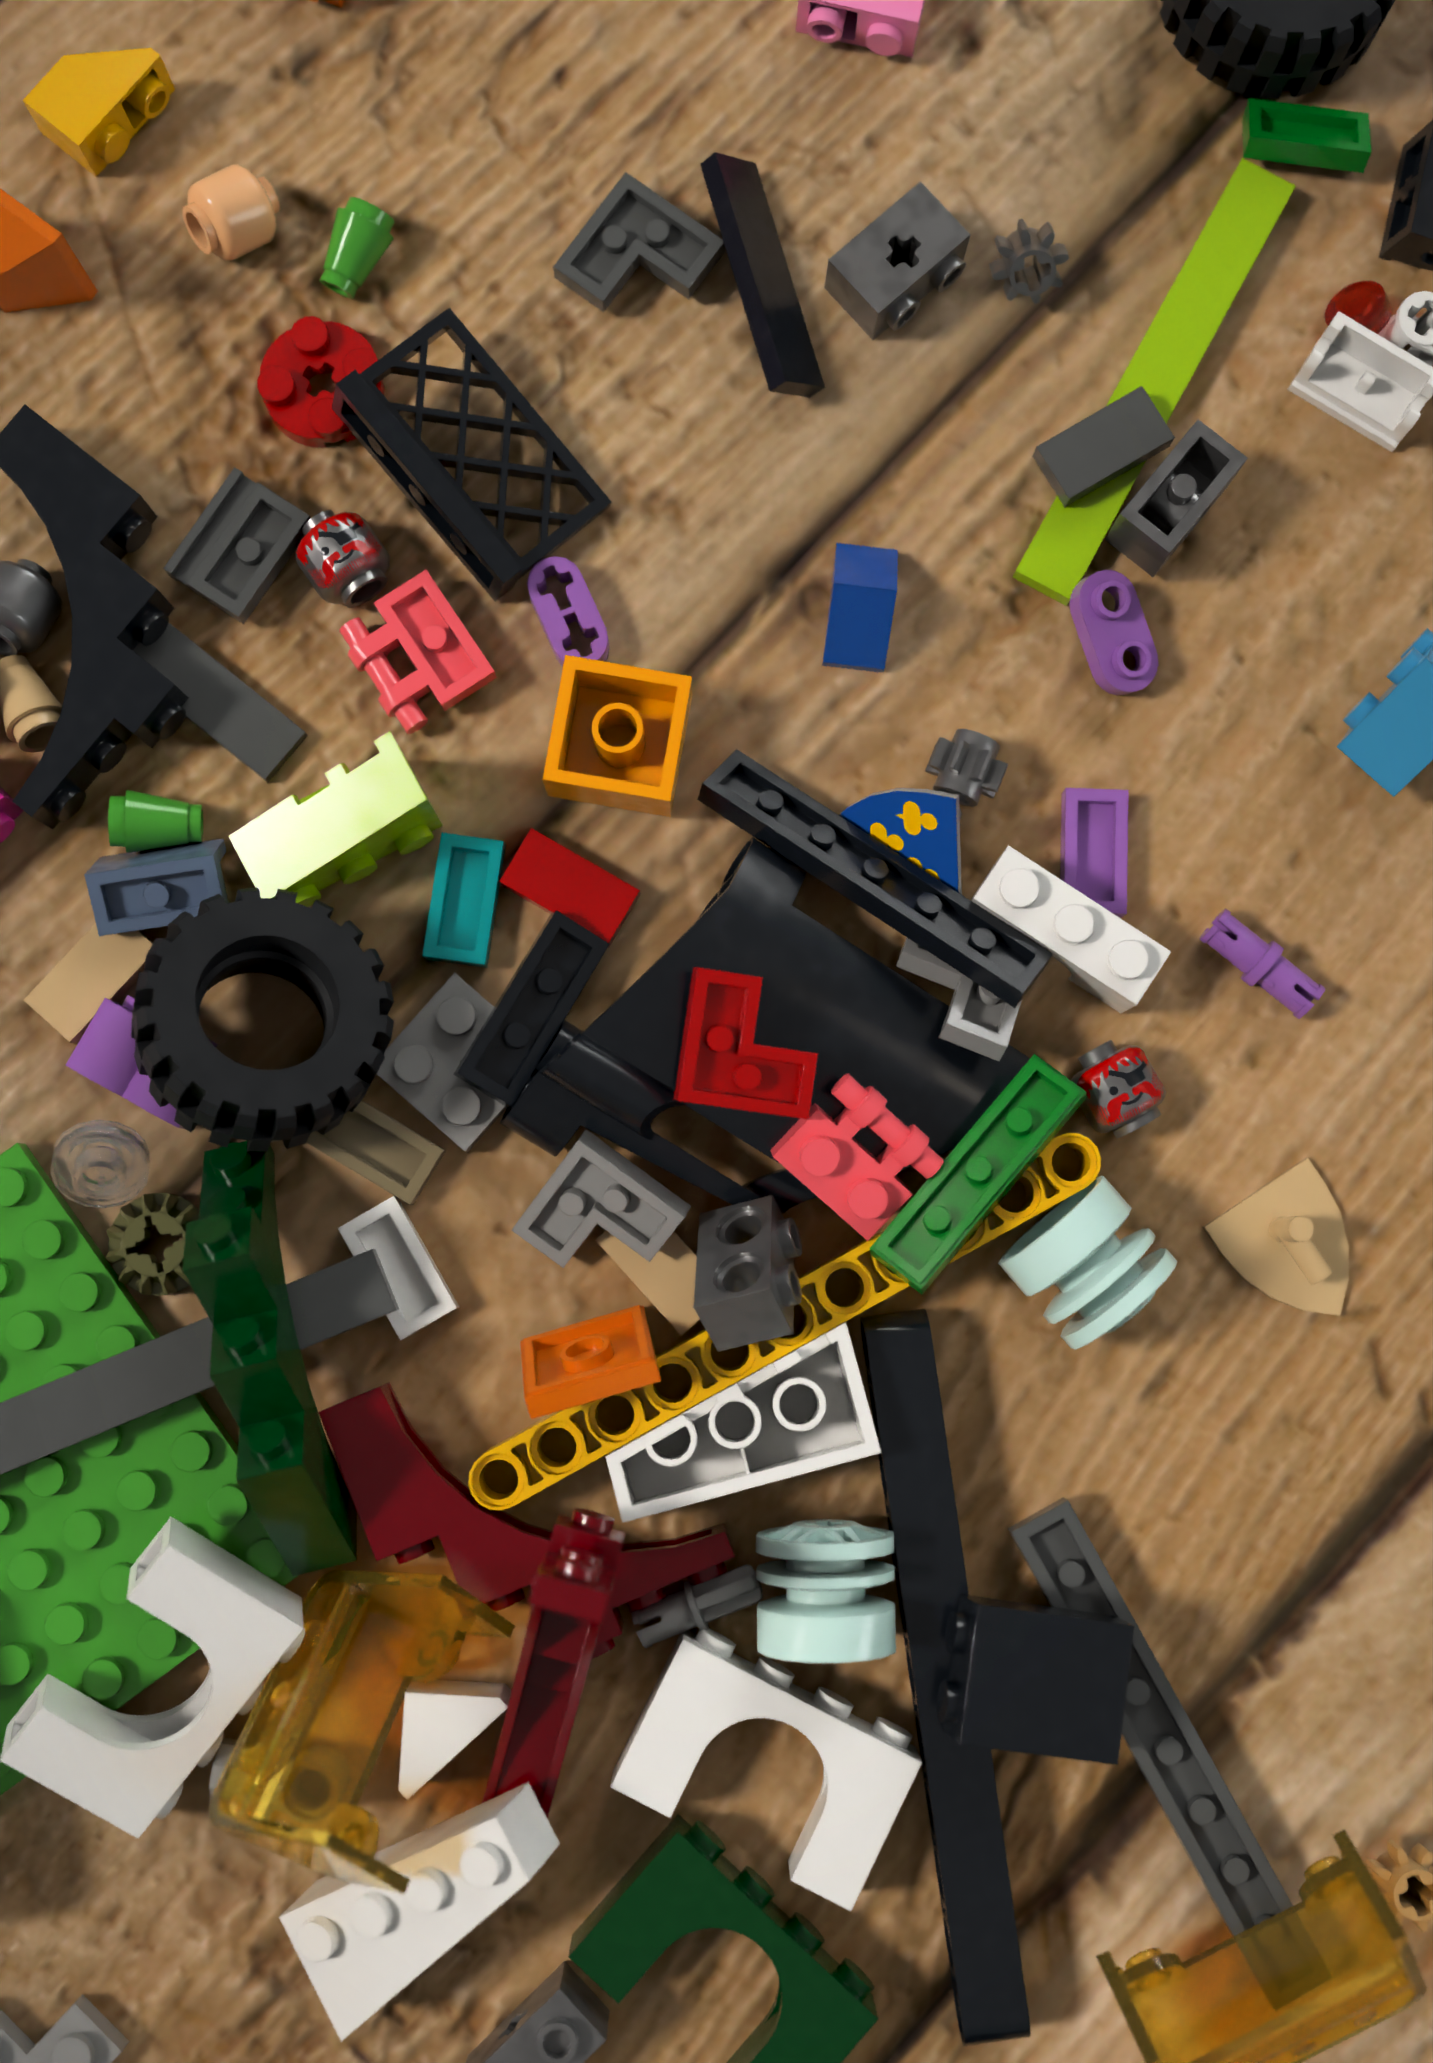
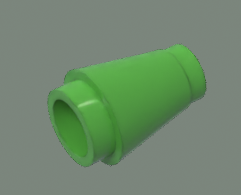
M349 197L345 208H337L320 283L341 296L354 299L357 290L362 286L394 240L390 234L395 222L393 218L367 201L356 197Z
M126 790L125 796H110L108 808L110 846L126 847V852L131 853L189 844L190 842H202L203 805L190 804L185 801L132 790Z

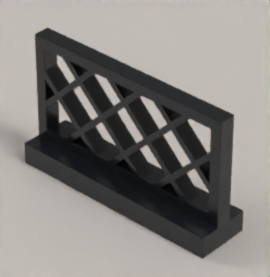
M450 307L359 374L355 369L336 383L332 404L333 411L495 602L514 588L517 580L529 572L536 563L548 557L606 511L612 503ZM446 332L463 352L462 370L426 365L428 345ZM419 353L418 363L407 362ZM471 363L480 373L471 372ZM389 374L417 377L415 406L389 402L376 387V384ZM425 379L461 384L459 412L423 407ZM469 386L494 389L504 401L503 419L468 414ZM512 412L521 422L511 420ZM403 418L414 420L413 429ZM422 421L458 426L456 455L430 451L421 440ZM466 428L502 433L500 461L466 457ZM510 434L534 437L544 449L543 468L509 463ZM553 461L561 470L552 469ZM445 467L455 468L454 478ZM469 470L499 475L497 504L472 501L462 489L463 471ZM508 476L542 481L540 510L506 505ZM551 482L574 485L589 504L576 515L550 512ZM486 516L496 517L495 527ZM505 518L539 523L538 545L521 558L503 537ZM548 524L561 526L548 536Z

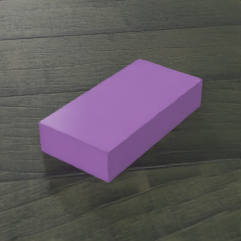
M1065 788L1061 799L1060 879L1119 918H1122L1127 914L1129 790Z

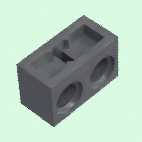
M773 1195L699 1213L694 1309L718 1352L793 1334L794 1305L800 1304L802 1300L800 1282L794 1269V1257L801 1256L802 1243L795 1221L792 1218L784 1219Z

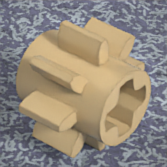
M1392 1839L1388 1840V1852L1380 1855L1377 1860L1367 1858L1365 1861L1366 1865L1372 1870L1373 1884L1364 1888L1363 1894L1374 1905L1384 1904L1381 1917L1391 1927L1398 1928L1402 1924L1404 1917H1406L1422 1932L1428 1931L1427 1920L1433 1918V1866H1431L1433 1853L1422 1844L1417 1843L1409 1855Z

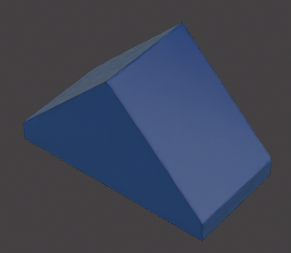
M836 543L822 666L884 673L897 595L898 550Z

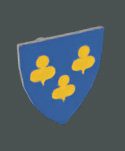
M896 788L872 793L849 805L839 815L962 895L960 819L962 813L959 808V795L929 789Z

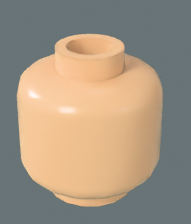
M234 164L194 182L189 187L187 194L188 205L184 206L182 210L183 219L192 239L202 252L206 254L214 253L222 260L229 261L237 259L273 240L277 228L275 214L280 211V204L275 190L265 177L260 176L256 178L247 168Z

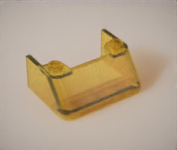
M334 1570L322 1576L306 1595L302 1604L305 1628L303 1641L288 1662L283 1664L278 1661L270 1671L213 1791L209 1805V1817L215 1826L236 1838L336 1880L405 1894L410 1879L374 1858L378 1848V1820L372 1813L357 1806L411 1681L428 1683L447 1674L459 1659L461 1646L466 1635L510 1638L515 1625L445 1575Z
M1345 1829L1332 1835L1342 1859L1339 1856L1323 1858L1312 1864L1304 1872L1306 1881L1298 1891L1302 1902L1189 1960L1182 1962L1177 1954H1162L1159 1948H1150L1132 1956L1125 1963L1124 1967L1126 1970L1123 1971L1109 1950L1096 1956L1145 2063H1302L1406 2010L1423 1997L1427 1988L1406 1934Z

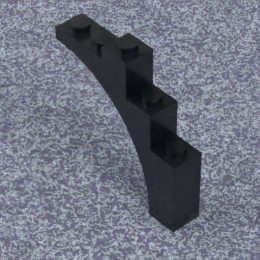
M25 404L0 433V469L23 491L44 522L63 567L72 613L71 669L60 717L41 760L12 802L34 819L54 829L60 821L69 820L79 811L86 799L85 791L100 773L110 771L120 762L126 752V742L132 734L136 735L151 748L160 739L165 740L171 737L180 728L186 717V711L181 706L189 697L173 682L132 651L139 642L144 646H149L157 641L168 626V616L175 609L157 588L121 561L127 553L138 550L146 542L152 530V523L158 516L139 493Z

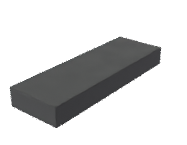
M168 623L161 637L153 644L144 646L139 642L132 650L189 697L181 706L186 711L187 719L267 783L308 736L304 730L170 623Z

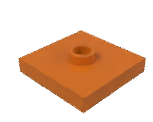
M644 1305L633 1306L530 1336L520 1341L524 1399L531 1419L661 1382L650 1325Z

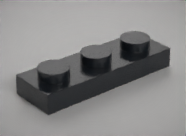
M555 910L552 912L463 1057L454 1075L507 1108L512 1107L608 948L609 943L559 911Z

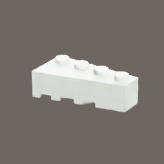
M529 1782L318 1879L279 1916L341 2041L528 1883L560 1845Z

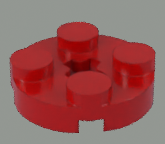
M305 316L298 319L293 324L292 329L281 334L268 348L260 366L257 388L274 424L291 440L312 448L326 447L325 443H335L342 439H345L346 443L357 438L333 411L334 392L331 394L328 391L322 390L316 397L309 394L312 389L309 380L316 374L329 372L332 373L331 378L336 385V383L355 369L359 374L378 361V358L371 344L354 329L341 323L322 321L315 316ZM382 379L376 384V387L385 396V386Z

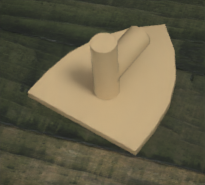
M1305 1158L1203 1227L1220 1254L1239 1276L1269 1298L1302 1311L1336 1316L1341 1315L1349 1281V1244L1341 1212L1326 1183L1309 1158Z

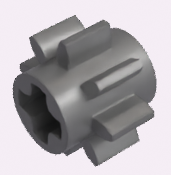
M1019 219L1017 230L1012 232L1007 238L996 236L994 239L1003 259L994 260L989 264L994 280L1007 278L1003 287L1007 300H1013L1020 293L1024 296H1031L1034 304H1037L1040 301V294L1048 290L1051 285L1059 288L1063 285L1059 272L1056 270V265L1066 262L1069 259V255L1064 244L1057 243L1051 245L1054 241L1055 233L1049 222L1041 226L1038 231L1037 229L1027 227L1024 220ZM1034 255L1033 266L1024 268V258Z
M957 729L952 741L939 737L925 770L927 773L937 776L933 790L959 795V804L970 807L977 806L981 794L994 798L1008 767L1007 763L996 760L1000 745L990 737L968 729Z

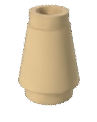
M10 655L0 659V709L6 735L9 740L18 743L19 748L25 752L44 751L60 717L62 705L34 668L30 666L25 656Z

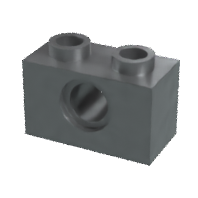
M1198 419L1122 510L1105 540L1146 573L1154 577L1229 486L1248 458Z

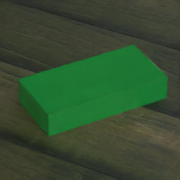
M1253 98L1248 99L1242 118L1243 158L1364 173L1372 152L1369 113Z

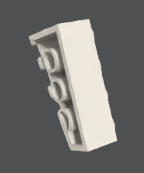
M846 1322L610 1452L606 1456L622 1523L881 1453Z

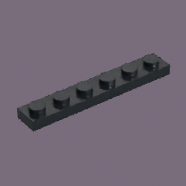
M737 749L702 783L698 801L1014 1008L1044 971L1053 955Z

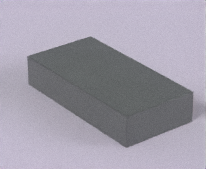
M1141 386L1038 445L1033 453V458L1063 506L1067 507L1167 449L1175 437L1145 389Z

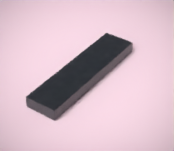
M715 152L701 163V170L770 392L811 397L824 389L825 385L757 165L754 162Z

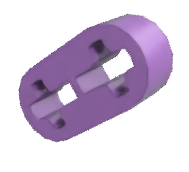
M557 556L544 558L536 563L528 576V591L532 606L560 665L563 667L565 655L581 657L577 649L565 650V648L572 644L567 625L577 621L585 638L597 637V639L591 642L592 653L581 658L606 661L610 648L607 630L580 570L570 560ZM556 575L560 583L572 582L565 587L570 607L560 610L555 597L551 593L541 596V593L547 590L546 579L550 576Z

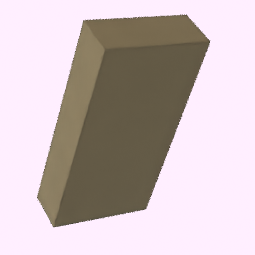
M363 1100L353 1112L347 1111L337 1127L325 1135L315 1131L310 1134L306 1142L409 1205H414L446 1152L443 1148Z

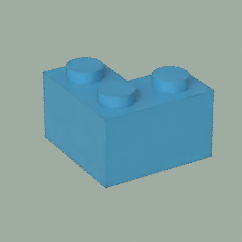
M1428 628L1410 644L1400 656L1402 659L1387 674L1386 677L1394 684L1379 699L1372 693H1367L1342 720L1350 729L1337 745V748L1393 797L1433 760V632Z

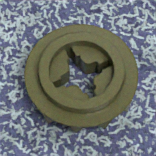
M169 1193L143 1194L140 1198L121 1207L120 1213L113 1225L107 1230L109 1241L106 1259L112 1264L117 1273L118 1281L143 1295H169L188 1287L190 1283L182 1271L187 1222L199 1220V1209L188 1200ZM152 1223L157 1226L160 1234L183 1236V1240L173 1242V1246L164 1250L165 1260L162 1261V1264L158 1263L154 1254L134 1252L135 1247L141 1246L142 1242L150 1239Z

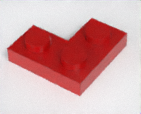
M693 967L674 1100L809 1120L818 1053L753 1044L763 977Z

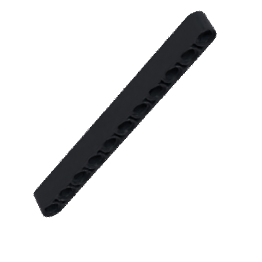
M925 1309L861 1317V1336L873 1423L881 1449L878 1458L888 1530L894 1532V1553H892L960 2036L963 2046L1026 2038L1031 2035L1030 2019L991 1749L958 1744L942 1730L943 1722H939L936 1706L939 1686L942 1680H949L952 1653L947 1651L945 1640L948 1617L952 1611H958L960 1594L969 1595L929 1319Z

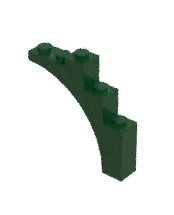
M247 1141L229 1143L228 1148L221 1146L220 1148L204 1151L199 1220L187 1222L182 1271L213 1324L209 1376L239 1426L236 1481L293 1576L357 1561V1510L340 1474L317 1411L290 1307L278 1235L275 1199V1154L271 1145L267 1152L247 1151Z

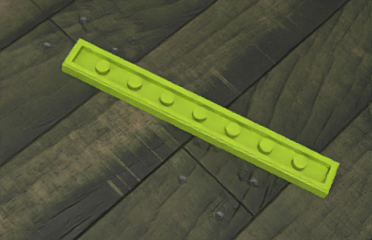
M1244 158L1241 159L1106 406L1143 386L1167 424L1296 185ZM1146 461L1067 507H1064L1058 496H1056L1012 578L1067 606L1074 587L1082 580Z

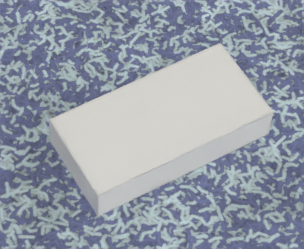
M393 1196L338 1228L353 1257L368 1250L376 1249L399 1310L386 1316L400 1340L411 1336L459 1308L458 1303L398 1197Z

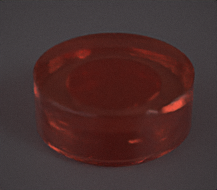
M1374 281L1355 282L1341 289L1330 300L1325 310V322L1328 326L1337 312L1340 311L1376 334H1379L1391 318L1392 305L1385 290L1379 283Z

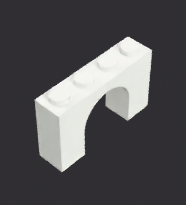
M173 1517L169 1518L130 1568L127 1600L179 1630L200 1647L210 1665L209 1672L201 1686L187 1700L172 1709L150 1715H129L103 1706L48 1673L8 1723L0 1761L138 1839L155 1817L161 1820L171 1812L181 1795L183 1781L196 1765L203 1768L212 1760L222 1743L224 1729L237 1713L243 1716L252 1709L264 1688V1678L278 1661L284 1664L293 1657L305 1635L302 1598Z
M690 1630L680 1633L613 1769L611 1788L671 1818L704 1749L722 1730L737 1722L755 1718L774 1719L791 1725L803 1733L817 1749L823 1761V1781L817 1801L788 1859L790 1879L827 1900L852 1911L922 1764L916 1747L910 1744L913 1737L912 1734L882 1717H877L873 1725L851 1714L854 1705L829 1689L818 1687L815 1695L792 1683L795 1675L790 1670L768 1658L759 1657L757 1663L754 1664L734 1654L733 1651L736 1644L714 1630H699L698 1634Z

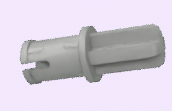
M745 1564L697 1585H691L690 1581L686 1580L683 1583L684 1589L669 1594L645 1608L631 1611L634 1625H642L661 1617V1622L636 1631L643 1647L647 1649L657 1642L696 1627L700 1631L708 1630V1622L757 1604L763 1599V1592L760 1581L756 1580L755 1570L751 1565Z

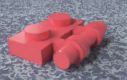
M427 569L374 602L377 611L386 623L385 625L370 633L361 618H354L340 628L341 635L350 647L348 657L359 672H367L381 694L378 702L388 717H396L407 734L420 730L428 722V719L417 704L418 700L424 695L432 692L443 710L446 711L497 678L495 671ZM399 646L403 648L417 669L402 680L387 659L388 654Z
M847 1073L831 1089V1094L845 1105L846 1108L833 1119L814 1103L810 1107L809 1120L800 1118L770 1151L774 1159L862 1237L869 1241L913 1195L910 1188L896 1175L904 1167L911 1165L923 1177L928 1179L937 1173L943 1165L944 1159L928 1146L930 1140L924 1132L914 1124L907 1127L885 1107L887 1099L873 1086L864 1088ZM866 1126L888 1144L877 1158L854 1138L857 1132Z

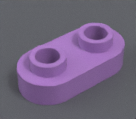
M1101 570L1085 577L1078 582L1071 593L1070 613L1095 682L1104 691L1113 695H1127L1145 688L1156 675L1158 654L1133 584L1126 576L1114 570ZM1104 591L1109 592L1115 600L1113 611L1106 609L1103 605L1102 594ZM1125 650L1131 652L1135 657L1136 665L1133 671L1124 665L1123 654Z

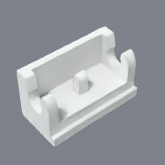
M1338 311L1317 341L1288 390L1390 452H1393L1399 442L1415 425L1421 416L1420 411L1433 396V367Z

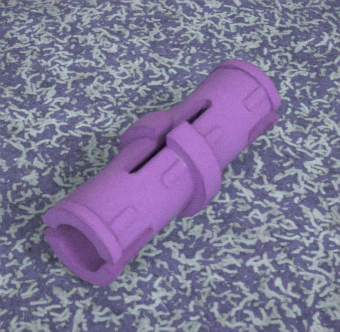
M1226 908L1211 922L1213 926L1206 928L1199 938L1204 944L1207 943L1243 972L1241 979L1250 987L1257 983L1292 1011L1293 1015L1298 1019L1302 1018L1314 1006L1311 1001L1313 999L1319 1000L1326 989L1283 957L1281 954L1284 948L1274 940L1267 944L1232 916L1231 912Z

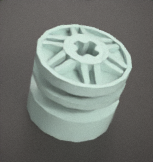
M1098 1176L1088 1187L1063 1200L1023 1234L998 1262L1026 1296H1032L1053 1284L1056 1285L1060 1291L1051 1300L1043 1316L1049 1323L1055 1324L1078 1311L1065 1325L1060 1335L1067 1345L1075 1350L1091 1343L1105 1333L1108 1334L1133 1318L1150 1302L1156 1290L1166 1281L1177 1264V1260L1166 1248H1160L1140 1259L1155 1239V1235L1149 1228L1138 1230L1121 1240L1115 1235V1232L1130 1214L1131 1207L1104 1176Z
M815 1519L797 1521L784 1527L769 1528L757 1532L756 1553L784 1560L770 1561L758 1565L756 1580L774 1587L786 1588V1595L758 1602L757 1652L770 1658L804 1663L862 1662L885 1658L896 1653L895 1603L878 1596L865 1594V1588L880 1586L895 1580L894 1565L882 1561L869 1560L870 1558L883 1557L894 1553L893 1531L863 1526L848 1520Z

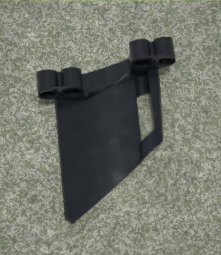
M752 837L733 861L724 877L722 887L709 901L696 922L632 986L584 1031L566 1020L563 1021L514 1105L506 1109L500 1124L554 1157L562 1151L581 1125L732 1205L773 1195L783 1214L800 1203L816 1198L817 1196L786 1168L766 1174L741 1186L656 1134L651 1129V1123L654 1118L666 1109L675 1106L689 1107L778 1162L772 1157L770 1150L800 1119L674 1100L693 967L763 977L753 1044L818 1053L811 1106L816 1103L830 1117L835 1119L846 1106L831 1094V1089L842 1076L848 1073L864 1088L873 1086L887 1099L885 1107L907 1127L914 1124L924 1132L930 1140L928 1146L938 1155L953 1150L1030 1058L1008 1044L1006 1051L998 1062L939 1038L949 1006L792 906L805 879L806 871ZM868 1126L860 1129L854 1136L876 1158L888 1146ZM911 1165L906 1166V1167H904L902 1170L907 1169V1168L912 1167V1166H911Z

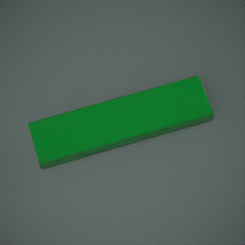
M1034 1054L945 1158L943 1165L937 1173L923 1184L869 1248L871 1255L922 1295L1084 1102L1086 1091Z

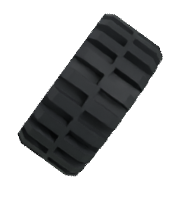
M1161 0L1163 4L1160 15L1164 27L1169 33L1177 31L1173 42L1174 46L1185 60L1193 56L1199 62L1196 71L1212 81L1214 76H1217L1228 82L1227 90L1241 95L1244 94L1247 88L1258 90V98L1279 99L1283 90H1290L1291 97H1298L1314 92L1319 82L1322 86L1330 85L1344 76L1348 67L1357 64L1366 53L1395 0Z
M258 887L238 889L235 902L226 904L223 896L220 894L200 901L196 917H193L189 912L183 911L169 923L166 939L156 938L146 954L144 970L139 973L131 1027V1038L135 1039L136 1043L134 1058L139 1074L149 1076L151 1080L149 1093L160 1107L170 1103L177 1110L175 1122L189 1132H192L197 1124L210 1130L211 1135L208 1142L228 1148L230 1139L236 1138L247 1140V1151L267 1152L272 1141L283 1140L284 1146L289 1149L306 1144L310 1134L315 1131L325 1135L340 1124L347 1111L353 1112L362 1101L385 1058V1050L391 1041L394 1020L388 1016L394 1000L391 984L386 981L379 982V976L384 968V964L376 949L370 948L363 952L359 944L364 933L350 920L346 921L342 926L331 920L334 908L317 899L312 908L295 903L297 892L278 889L275 899L260 898ZM245 973H264L283 978L300 988L315 1004L324 1025L322 1043L313 1057L293 1067L278 1070H262L239 1064L221 1053L210 1042L200 1025L199 1009L205 993L220 981Z

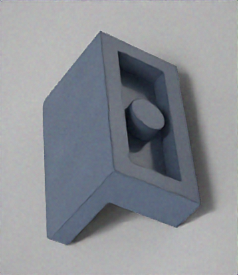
M224 839L100 857L84 874L99 936L168 926L183 911L189 912L193 917H196L200 901L217 894L223 896L226 904L229 903L220 864L221 859L227 852Z

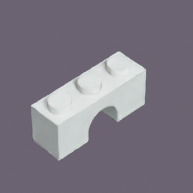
M1009 845L997 859L970 900L1052 953V956L1072 973L1069 977L1070 981L1119 1013H1123L1139 1003L1171 953L1170 950Z

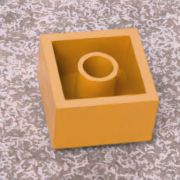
M565 655L542 779L547 795L549 797L671 817L692 701V676Z

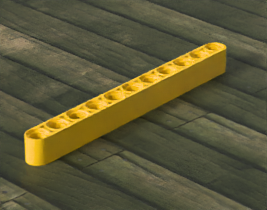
M1065 1133L1054 1137L1018 1179L1024 1185L1026 1192L1022 1207L1016 1212H1009L998 1203L948 1264L1088 1187L1096 1180L1101 1168V1157L1097 1146L1091 1139L1079 1133ZM1061 1145L1074 1149L1081 1161L1080 1171L1072 1181L1060 1178L1054 1172L1052 1166V1156ZM885 1229L875 1234L869 1241H862L798 1277L802 1300L799 1305L804 1313V1323L795 1335L781 1336L748 1344V1354L745 1360L739 1366L726 1368L718 1365L712 1358L711 1345L713 1342L706 1329L656 1356L659 1369L664 1365L672 1363L685 1367L690 1373L692 1385L683 1397L668 1399L656 1390L655 1384L614 1395L627 1399L634 1410L633 1422L627 1428L619 1431L610 1430L599 1420L598 1405L603 1399L552 1413L492 1446L474 1462L469 1472L468 1481L471 1495L478 1504L489 1510L501 1511L511 1508L909 1287V1284L891 1273L870 1253L869 1248ZM841 1268H847L858 1277L860 1283L857 1298L844 1306L833 1304L825 1291L829 1275ZM552 1428H563L569 1431L576 1442L575 1455L570 1460L564 1462H556L549 1459L541 1447V1439L545 1431ZM504 1460L516 1469L518 1485L515 1490L504 1494L490 1489L484 1478L485 1467L489 1462Z

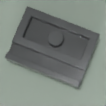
M234 467L163 569L171 578L180 581L211 604L242 624H245L304 537L302 528L311 517L262 484L250 480L244 476L243 472Z

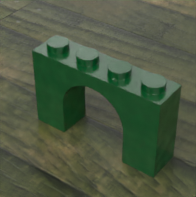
M679 1814L675 1816L572 1934L568 1957L618 2004L672 1943L686 1934L701 1929L721 1928L745 1935L758 1944L771 1959L779 1976L776 1998L762 2022L726 2063H842L878 2020L874 1998L871 1994L875 1987L868 1976L848 1958H844L839 1964L821 1947L825 1940L808 1919L798 1912H795L791 1918L787 1916L771 1901L775 1897L773 1889L755 1870L746 1866L740 1872L722 1855L726 1847L708 1826L698 1820L691 1826Z

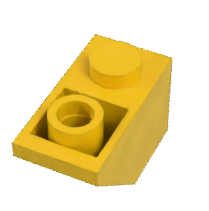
M152 48L63 55L22 101L41 133L97 177L109 163L116 162L124 155L129 146L130 139L147 120L157 117L165 109L175 87L161 55Z

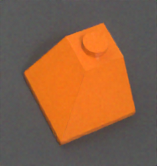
M0 188V309L7 313L91 301L98 293V290L63 234Z

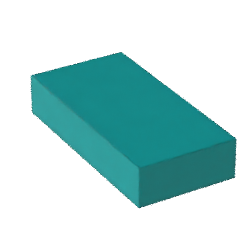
M441 832L422 954L426 960L488 968L500 889L499 881L502 876L506 850L504 841Z

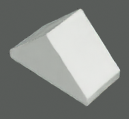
M433 1679L412 1680L405 1691L398 1785V1790L406 1800L507 1709L512 1690L506 1683Z

